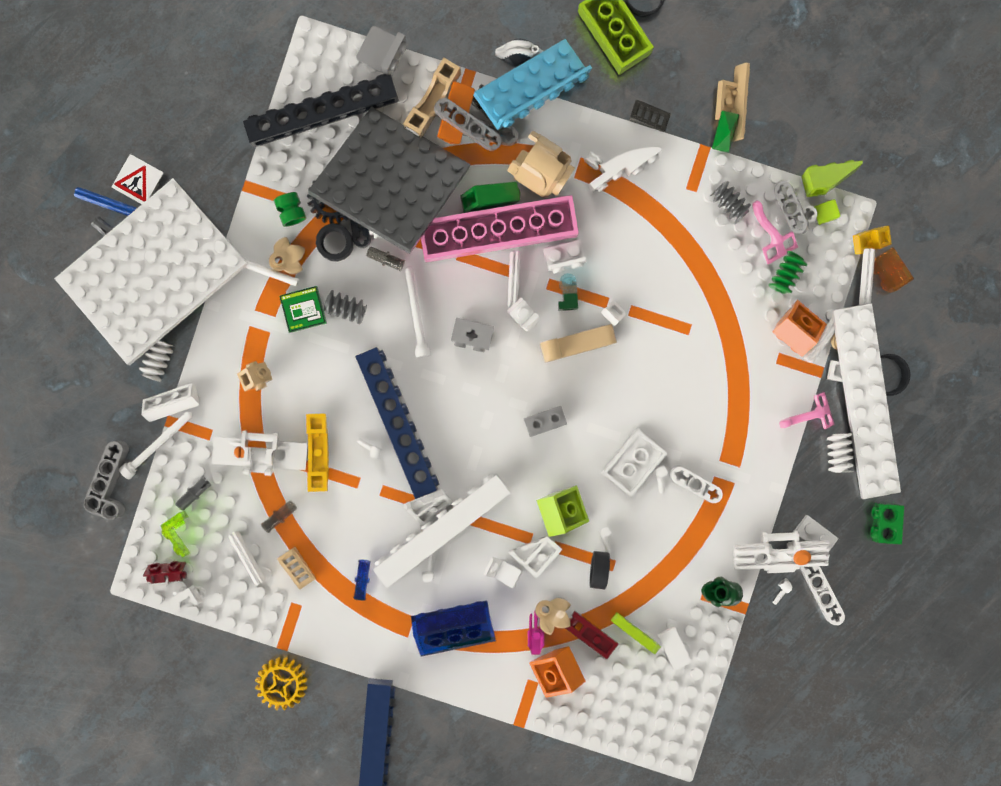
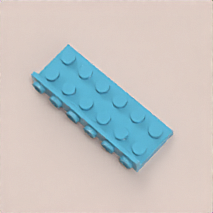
M564 39L475 91L473 96L497 130L502 127L508 128L515 122V119H523L533 108L535 110L541 108L545 101L556 99L560 92L563 90L565 92L569 91L575 86L576 82H584L589 78V72L592 67L591 65L585 67L567 40Z

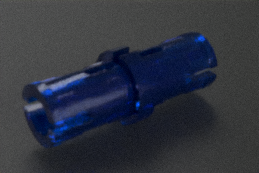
M360 559L358 560L357 576L354 578L356 585L353 598L356 600H366L367 583H370L368 575L371 561Z

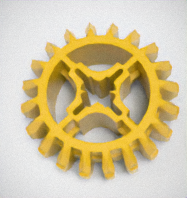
M277 657L275 662L272 659L269 660L268 664L262 666L263 670L258 671L260 677H257L255 682L259 684L256 685L255 689L261 691L257 694V697L263 696L262 703L268 701V708H271L273 704L275 705V710H278L280 705L283 710H286L287 706L293 708L295 703H300V697L305 696L304 690H307L308 686L303 683H306L308 678L302 677L306 672L305 670L299 671L301 664H298L296 667L294 666L295 660L288 663L287 657L283 659V662L280 657ZM281 670L288 671L291 675H285ZM272 672L274 682L268 687L267 678L269 673ZM280 680L281 682H286L283 687L277 685ZM293 681H295V682H296V690H295V693H294L293 695H291V694H290V690H291V689H290V686H289V685H290ZM278 692L282 697L275 696L273 693Z

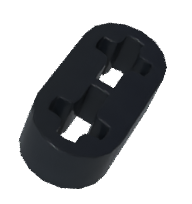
M350 219L354 244L359 248L368 247L371 243L369 230L363 226L359 228L358 223ZM360 231H362L364 237H367V240H364V244L357 241L360 238Z

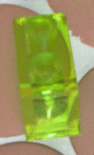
M185 511L177 513L160 525L163 536L174 545L173 550L177 555H181V557L190 554V551L175 531L185 524L184 520L189 517Z

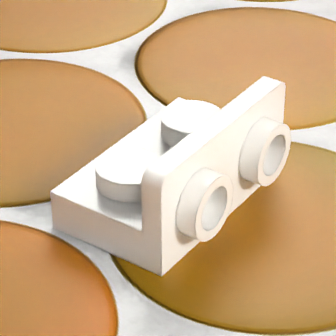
M581 239L543 249L548 271H553L554 274L564 272V268L571 266L572 269L581 268L584 266L583 263L587 261Z
M805 515L795 529L799 533V542L829 541V551L839 539L808 515Z

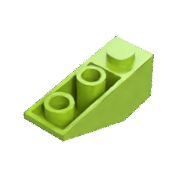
M848 160L840 164L833 162L826 166L812 165L808 167L801 176L806 196L813 197L827 194L855 173L863 164V161Z

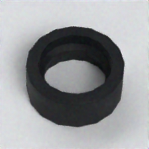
M331 223L325 225L316 236L317 250L324 258L330 261L338 262L345 260L353 250L354 242L352 235L346 227L340 224ZM333 231L342 233L346 239L344 250L337 254L329 253L324 247L326 235Z
M593 552L590 568V588L603 590L607 588L610 569V554L608 552Z

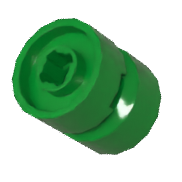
M289 192L273 200L277 211L281 212L279 217L283 227L293 226L307 219L304 209L299 207L301 201L297 192Z

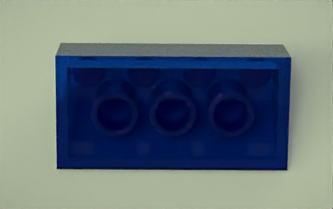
M487 600L411 616L413 637L421 657L496 641Z

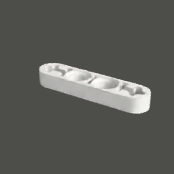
M810 566L812 571L816 573H811L806 567H800L826 620L833 625L842 624L845 620L844 612L820 566ZM815 577L822 579V584L819 587H814L812 584V580ZM824 594H829L831 597L828 604H823L821 601V597ZM832 607L835 613H839V615H837V620L831 618L833 614L831 610H826V608Z

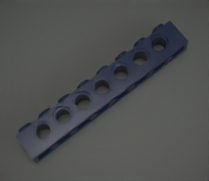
M375 347L356 355V360L415 499L437 491V486L440 485L436 474H431L429 469L432 467L428 456L424 457L423 455L424 445L421 439L417 440L414 432H417L416 426L407 417V414H410L406 403L402 404L399 398L402 396L398 385L394 386L392 379L395 377L391 368L386 367L384 361H387L384 351H380L379 348ZM374 364L381 366L379 374L374 375L371 368ZM383 381L389 385L386 392L379 390V384ZM389 399H393L396 402V407L393 410H389L386 407ZM396 417H401L404 421L401 428H397L394 425ZM403 435L411 437L410 445L405 446L402 444L401 438ZM410 453H416L419 456L417 463L409 461ZM422 470L426 473L424 481H419L416 478L417 471Z

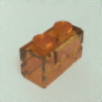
M894 247L885 250L875 257L874 274L878 275L881 279L880 284L885 291H889V293L895 292L914 280Z

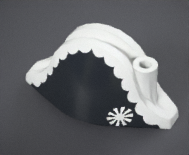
M519 38L498 47L495 50V56L514 67H518L542 53L543 50L532 42Z

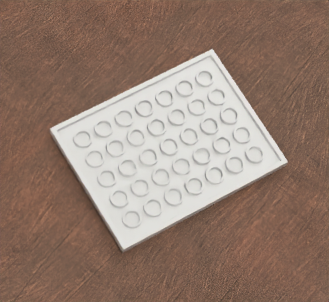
M172 178L54 279L125 363L131 365L246 267L248 263Z

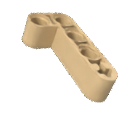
M609 324L559 339L556 338L540 343V348L546 363L617 343L613 326Z

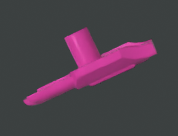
M534 611V628H532V614L529 616L528 647L530 648L531 655H540L544 647V631L540 627V618L538 628V616Z

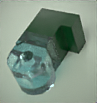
M564 274L559 280L563 301H558V311L578 310L576 278L572 274Z

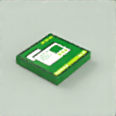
M317 286L279 296L289 333L327 324Z

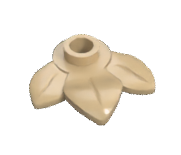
M287 237L279 239L274 245V253L269 258L270 267L276 271L284 270L289 274L301 272L303 268L298 261L303 257L305 248L299 245H290ZM277 258L282 259V263L278 264L275 262V260Z
M555 598L552 601H540L536 605L535 612L540 618L541 629L551 635L555 627H569L570 619L565 611L569 609L571 604L561 598ZM542 607H547L549 612L544 613Z

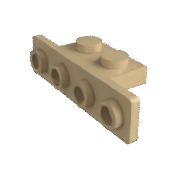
M743 63L735 67L734 82L718 81L715 119H720L722 111L739 114L732 142L744 139L750 63Z

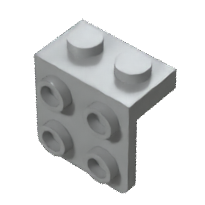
M372 26L356 58L359 62L383 74L390 75L392 71L396 70L399 58L407 48L406 37L400 32L394 36L376 26Z

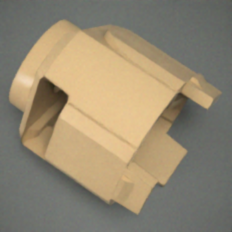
M532 131L528 138L535 142L529 153L522 150L516 160L511 162L507 171L515 176L514 179L542 198L549 197L551 193L558 196L575 167L570 165L571 157L563 152L561 147L541 134Z

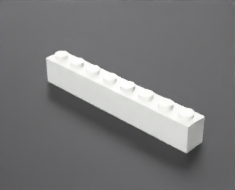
M489 474L482 480L484 484L480 487L476 485L467 491V497L463 500L460 497L452 503L453 507L449 511H446V509L436 515L438 518L433 523L428 521L421 527L423 531L417 535L414 532L405 539L407 541L406 544L402 547L399 544L390 551L391 555L385 558L383 556L376 561V567L373 571L385 587H390L507 497L511 492L497 474L494 476Z

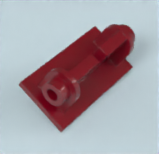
M186 562L153 563L147 566L143 577H146V581L151 584L166 582L165 576H168L169 582L183 581V579L187 578V572L183 571Z

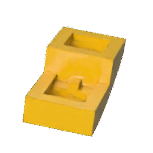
M882 226L853 235L855 254H863L866 248L881 249L891 245L890 227Z

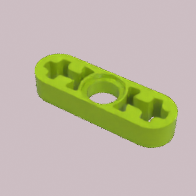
M616 612L612 617L611 621L650 652L656 654L661 646L622 615Z

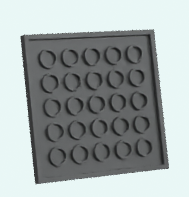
M371 106L310 187L308 194L410 254L462 180L470 164L425 137H418L410 130L405 129L401 123Z

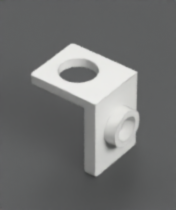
M494 557L491 558L484 572L485 576L496 578L511 588H515L522 574V570L502 559ZM496 563L495 568L491 571L492 566Z

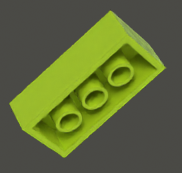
M584 0L579 4L578 13L619 75L651 55L654 46L623 0Z

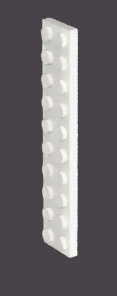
M872 303L831 310L850 432L852 433L851 439L860 496L862 499L900 493V482Z

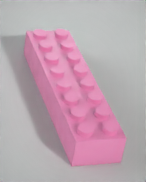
M570 195L435 218L421 238L424 260L427 263L575 238L579 232L573 197Z

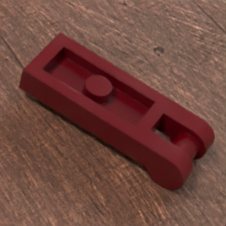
M574 611L571 615L570 626L565 629L605 659H608L618 646V642L584 618L580 613ZM578 622L583 624L579 630L575 628Z

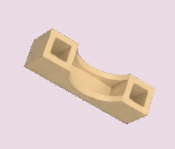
M443 57L433 74L432 81L425 95L412 108L404 121L405 129L410 130L420 138L424 136L436 116L434 111L435 103L439 99L447 98L452 82H457L461 75L459 66Z

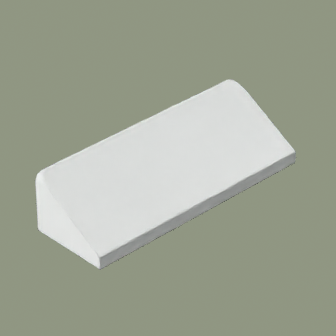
M190 383L143 399L141 415L151 422L198 406L199 399L195 384Z

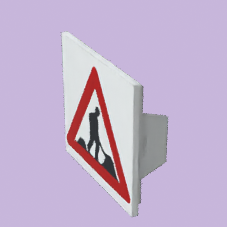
M130 154L114 181L112 188L143 204L154 195L164 173Z

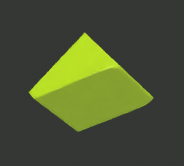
M835 199L813 206L817 211L816 219L818 225L837 220L841 217Z

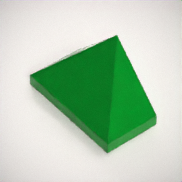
M727 111L721 112L712 149L729 153L739 114Z

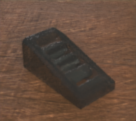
M635 100L629 121L665 132L671 113L645 102ZM639 109H642L641 116H637ZM646 111L650 112L648 119H644ZM653 113L657 114L655 122L651 121ZM660 116L664 117L662 125L658 124Z

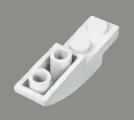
M639 148L610 159L601 165L599 170L602 175L589 184V189L592 193L597 190L601 192L608 186L607 183L610 180L616 181L623 176V171L628 177L632 174L636 176L644 170L643 166L649 162L651 165L660 158L658 155L661 152V148Z

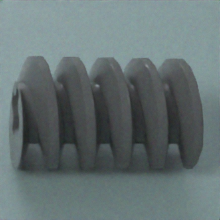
M726 181L710 196L715 195L713 202L720 200L719 208L726 206L724 213L731 211L729 219L736 217L734 224H737L749 212L751 204L743 205L746 199L738 200L740 193L733 194L735 187L727 188L729 181Z
M331 290L325 301L324 311L327 309V314L329 315L334 312L336 317L342 315V319H347L349 316V321L353 322L356 319L357 324H361L367 305L363 306V300L356 304L355 297L349 301L348 295L341 299L340 292L335 297L334 290Z

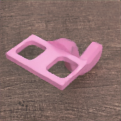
M758 200L753 202L752 207L757 220L771 236V244L762 248L769 265L786 255L787 251L798 248L792 231L784 236L780 235L765 216L762 203ZM792 237L794 244L785 249L783 242ZM776 247L777 255L768 259L767 251Z
M825 392L814 396L817 405L815 410L783 419L779 422L780 427L787 428L815 418L821 419L824 429L835 425ZM819 396H821L823 399V407L821 406ZM825 414H827V416H828V419H829V422H830L829 425H827V423H826Z

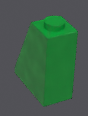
M517 182L475 185L460 195L463 213L514 205L520 201L521 192Z

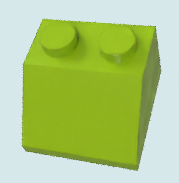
M577 485L536 500L549 537L565 534L590 522Z

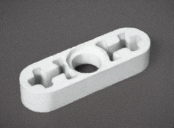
M677 466L671 470V480L710 503H717L722 499V490L684 467ZM682 470V475L689 478L686 486L684 485L685 480L681 478L676 480V471L680 472ZM695 479L701 481V488L699 490H693L691 487V482ZM705 487L710 491L716 489L717 497L710 499V494L704 492L701 495V493L705 490Z

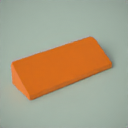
M453 81L448 99L469 113L475 89ZM454 109L451 112L448 111L449 113H451L450 115H448L449 118H451V115L455 112ZM456 114L455 121L458 124H464L465 118L462 114ZM442 119L437 137L449 144H460L463 133Z

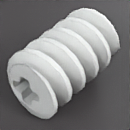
M159 340L155 346H152L150 348L152 353H145L149 360H142L146 367H139L143 372L140 375L161 382L162 379L158 375L165 374L161 368H167L168 365L164 360L169 361L171 359L167 353L174 352L170 348L173 345Z
M852 433L832 434V436L827 437V440L833 442L827 445V448L833 449L832 452L828 453V456L834 458L828 461V463L834 465L828 468V471L835 473L853 472L848 470V468L854 466L848 462V460L853 459V456L847 454L853 451L852 448L847 447V445L852 444V441L847 439V437L852 436Z

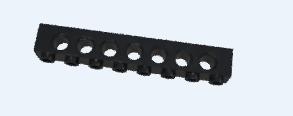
M381 74L371 81L362 80L357 83L358 85L352 87L343 86L339 91L333 93L331 91L324 92L317 98H305L298 104L289 103L279 110L270 109L266 111V114L260 116L251 115L247 120L243 121L249 143L253 147H258L368 112L371 106L378 109L397 103L399 99L391 74ZM374 89L381 90L377 96L372 95L371 92ZM355 95H362L360 101H353ZM338 100L344 101L341 107H335V103ZM318 107H326L324 112L317 113ZM301 112H307V116L304 119L298 118ZM284 117L289 118V121H288L287 124H285V125H281V124H280V121H281L282 118H284ZM265 123H270V128L263 131L262 126Z

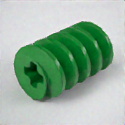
M787 251L788 256L783 258L785 263H780V269L775 272L777 276L772 277L771 280L774 283L768 284L770 288L782 294L793 292L789 288V286H796L792 280H799L800 277L796 273L804 272L800 266L807 267L808 265L800 255L792 251Z

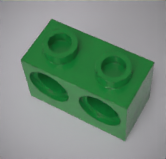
M875 503L872 508L874 522L870 530L871 537L873 538L872 541L886 544H902L904 506ZM886 509H889L890 515L885 519L884 512ZM888 528L889 534L884 538L883 531Z

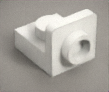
M522 298L507 310L526 331L533 329L541 319Z

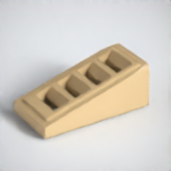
M296 547L277 558L299 589H302L316 579ZM293 555L295 559L288 563L286 559ZM296 562H298V563L300 564V565H298L297 567H295L294 569H292V568L290 567L291 565H293V564L296 563ZM303 568L304 571L296 576L295 572ZM305 574L309 576L308 578L300 582L299 579L303 577Z

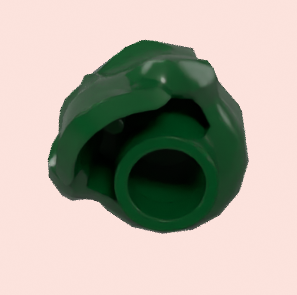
M722 576L715 578L714 581L707 582L701 589L704 598L709 602L711 601L716 607L735 606L743 598V590L739 583L728 581Z

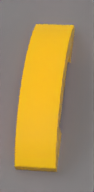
M306 414L309 472H307L308 492L328 491L329 447L326 414Z

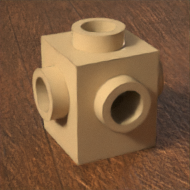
M256 361L247 364L245 369L237 373L244 391L254 388L256 391L267 387L266 383L273 380L265 362L259 364Z

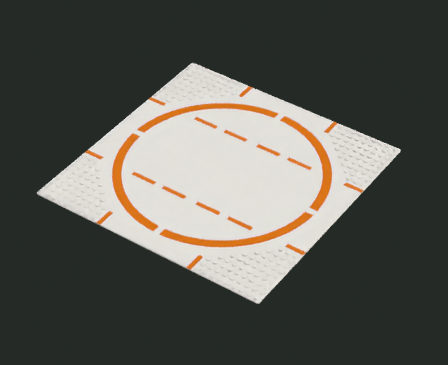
M300 16L268 110H279L289 103L298 104L305 98H317L324 92L331 91L333 93L339 91L343 86L352 87L358 85L357 83L362 80L371 81L383 74L359 62L356 58L366 36ZM406 49L399 58L396 70L391 73L399 102L378 108L377 110L403 125L412 108L425 95L432 81L433 74L442 60ZM460 67L461 75L457 82L470 86L477 91L497 78ZM374 89L371 94L377 96L381 90ZM355 95L353 101H360L362 95ZM473 96L469 114L476 119L492 122ZM556 98L552 101L548 99L537 110L533 108L523 119H515V122L510 127L515 128L518 132L517 143L512 146L501 144L499 148L493 151L485 149L468 136L462 135L460 144H449L438 138L437 135L442 118L436 115L423 137L470 164V167L435 218L462 214L463 208L460 195L475 185L517 182L521 196L520 201L514 205L572 195L579 232L577 237L426 263L421 239L409 254L384 238L376 239L374 235H371V243L368 247L359 248L354 244L351 254L345 260L336 262L324 258L317 250L316 236L319 230L325 225L330 224L328 219L326 223H323L322 217L317 219L315 217L317 213H311L310 210L313 207H309L307 204L311 201L307 198L308 189L313 185V180L316 181L367 112L256 147L226 239L245 260L272 269L269 265V258L274 253V245L279 239L287 237L290 245H299L305 248L303 257L298 261L303 270L296 274H289L284 270L278 271L299 279L298 285L294 286L244 267L205 301L177 386L178 388L194 383L199 405L167 416L162 434L186 412L190 411L193 414L188 422L156 450L110 589L111 594L364 677L393 680L392 686L691 782L696 772L760 569L734 570V545L760 544L762 532L772 533L807 421L787 428H781L779 422L783 419L811 411L815 399L814 396L816 395L832 345L830 339L813 363H809L804 359V356H800L783 340L778 339L773 330L779 320L797 300L826 324L832 318L831 310L844 308L860 258V254H855L853 235L869 229L877 204L876 201L838 188H833L825 195L807 197L801 176L727 152L714 150L711 147ZM338 100L335 103V107L343 106L344 101ZM445 103L441 107V112H444L445 110ZM318 107L317 113L324 112L326 107ZM301 112L298 118L304 119L307 116V112ZM287 117L282 118L281 121H280V124H281V125L287 124L288 121H289V118H287ZM265 123L262 127V130H268L270 128V123ZM473 125L471 127V132H476L478 126ZM499 129L500 137L501 135L506 136L508 141H510L511 138H515L514 136H512V132H509L508 135L502 134V129ZM532 131L541 134L563 149V152L571 157L570 165L575 167L558 196L551 193L549 197L542 198L514 179L515 176L507 171L511 162L516 160L522 150L529 153L535 142L528 138ZM639 148H661V152L658 155L660 158L651 165L649 162L643 166L644 170L636 176L632 174L628 177L623 171V176L616 181L610 180L607 183L608 186L601 192L597 190L592 193L589 189V184L602 175L599 170L601 165L610 159ZM590 151L597 154L603 160V163L598 165L599 168L597 170L590 167L584 161V158L589 156L588 153ZM726 181H729L727 188L735 187L733 194L740 193L738 200L746 199L743 205L751 204L749 212L737 224H734L736 217L729 219L731 211L724 213L726 206L719 208L720 200L713 202L715 195L710 196ZM782 181L788 182L793 186L802 208L805 206H816L835 199L841 216L837 220L818 225L817 219L809 223V229L806 233H794L798 248L792 250V252L800 255L808 265L807 267L800 266L804 272L796 273L800 279H793L792 281L796 286H789L793 292L785 294L779 293L768 286L769 283H774L771 279L773 276H777L775 272L780 269V263H785L783 261L784 256L769 265L767 264L762 248L771 244V236L757 220L752 207L753 202L760 201L763 205L765 216L780 235L784 236L792 230L774 192L775 186ZM781 187L782 191L779 193L785 195L786 200L792 199L793 196L789 198L786 193L789 188ZM297 192L301 201L299 207L304 209L307 219L299 224L283 227L279 217L281 212L277 211L273 200L280 195ZM789 203L786 208L787 212L794 213L797 210L796 203ZM331 207L322 209L328 213L338 212ZM806 210L805 215L807 217V220H809V217L812 216L811 212L807 213L808 210ZM797 216L791 217V220L794 218L797 222L795 228L801 230L803 223L798 220ZM342 217L340 225L346 227L352 235L350 218H348V221H345ZM360 231V238L357 241L364 244V240H367V237H364L362 231ZM330 232L324 239V247L331 254L342 252L346 246L345 236L340 232ZM792 237L783 242L785 249L794 244ZM581 239L584 255L587 258L586 263H583L584 266L577 269H572V266L564 268V272L554 274L553 271L549 272L543 249ZM776 247L767 251L768 259L777 255ZM512 251L521 253L518 300L522 298L541 318L537 325L529 331L523 329L507 312L509 309L510 252ZM277 258L275 262L280 264L282 259ZM407 266L413 268L425 344L428 345L431 351V356L416 358L415 355L418 343L405 272ZM317 286L323 310L331 290H334L335 297L340 292L341 299L348 295L349 301H351L355 297L356 304L363 300V306L367 305V309L361 324H357L356 319L353 322L349 321V316L347 319H342V315L336 317L334 312L329 315L326 309L324 313L327 324L289 333L279 296ZM577 292L578 310L558 311V301H563V294ZM613 300L627 313L613 326L617 343L558 360L544 362L540 343L611 324L601 312ZM456 318L494 326L489 350L485 349L483 353L474 351L473 346L466 345V348L454 346L455 342H452L451 338ZM472 331L471 334L467 333L470 341L478 337L475 335V331ZM375 347L379 348L380 351L383 350L386 355L387 361L384 362L386 367L391 368L395 378L392 379L394 386L398 385L402 396L399 398L402 404L406 403L410 413L407 414V417L416 426L417 432H414L417 440L421 439L425 449L422 452L424 457L428 456L432 467L429 468L431 474H436L440 484L437 486L438 490L442 489L452 502L460 497L463 500L468 496L467 491L475 485L480 487L484 484L482 480L489 474L493 476L497 474L511 492L507 497L431 554L434 555V579L431 582H423L422 572L428 571L429 557L388 588L385 587L373 571L376 567V561L383 556L385 558L391 555L390 551L398 544L401 547L406 544L407 541L405 539L414 532L417 535L423 531L421 529L422 525L403 506L405 503L415 500V497L355 357ZM256 361L257 364L265 362L273 380L266 383L267 387L256 391L254 388L244 391L237 373L245 369L246 365ZM374 364L371 368L374 375L379 374L381 366ZM383 381L379 384L381 392L388 390L389 385L387 382ZM389 399L386 403V407L389 410H393L396 407V402L393 399ZM559 406L562 407L567 425L532 437L529 436L524 418ZM306 414H326L329 447L328 491L308 492V448L306 470L273 468L271 476H265V473L256 472L243 474L245 466L212 464L214 437L241 438L242 431L246 430L247 433H279L278 441L308 443ZM396 417L394 425L397 428H401L404 421L401 417ZM637 429H640L668 453L658 465H664L668 475L662 477L664 493H659L658 478L654 471L632 498L601 473ZM403 435L401 438L402 444L405 446L410 445L411 437ZM362 439L372 446L381 448L382 454L380 459L370 457L371 450L360 445L357 441ZM248 440V447L272 448L273 442ZM278 449L275 451L274 457L277 460H283L285 452ZM416 453L409 454V461L417 463L419 456ZM677 466L684 467L722 490V499L717 503H710L671 480V470ZM422 470L417 471L416 478L419 481H424L426 473ZM682 470L680 472L676 471V480L679 478L685 480L684 485L686 486L689 478L682 475ZM201 477H205L211 486L199 496L198 500H194L185 510H180L175 503L187 492L188 488L193 487ZM699 479L691 482L692 489L699 490L701 488V481ZM577 485L590 522L565 534L550 537L562 550L545 570L535 578L509 552L548 536L536 500ZM705 487V490L701 493V495L704 492L710 494V499L717 497L716 489L710 491ZM452 504L445 508L446 511L453 507ZM434 516V517H433L432 519H430L429 521H431V523H433V522L436 521L438 518H437L436 516ZM607 525L612 535L607 537L611 550L607 588L605 590L590 588V568L593 552H606L599 529ZM236 531L242 536L265 577V580L257 585L254 583L229 539V535ZM294 547L297 548L316 577L314 581L302 589L297 587L277 560V558ZM765 553L759 554L757 559L763 560ZM292 555L291 557L286 559V561L289 563L295 558ZM492 557L502 559L522 570L515 588L509 587L496 578L484 575ZM186 562L183 571L187 572V578L183 579V581L169 582L168 576H165L166 582L151 584L146 581V577H143L147 566L153 563ZM296 562V563H294L293 565H291L290 567H291L292 569H294L295 567H297V566L300 565V564H299L298 562ZM496 563L492 566L491 571L495 568ZM301 568L296 571V576L302 573L304 569ZM305 574L303 577L299 579L300 582H302L309 576ZM722 576L728 581L739 583L743 590V598L735 606L716 607L711 601L709 602L704 598L701 589L707 582L714 581L715 578ZM194 585L203 594V602L197 606L194 605L190 597L173 607L169 602V599L174 597L173 592L181 587L185 590ZM555 598L564 599L571 604L569 609L565 611L569 619L572 618V613L577 611L618 642V646L610 657L605 659L567 629L555 627L551 635L544 632V647L540 655H531L530 648L528 647L530 614H532V628H534V611L540 601H552ZM542 607L544 613L549 612L547 607ZM617 612L656 641L661 646L659 651L653 654L611 621L615 613ZM578 622L575 628L579 630L583 624ZM673 626L676 628L692 661L675 671L657 634ZM569 646L586 682L572 693L545 697L529 662L555 649Z

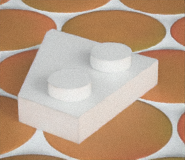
M440 489L407 502L403 506L423 526L453 502Z
M546 536L515 548L509 554L537 578L561 552L562 548L550 537Z

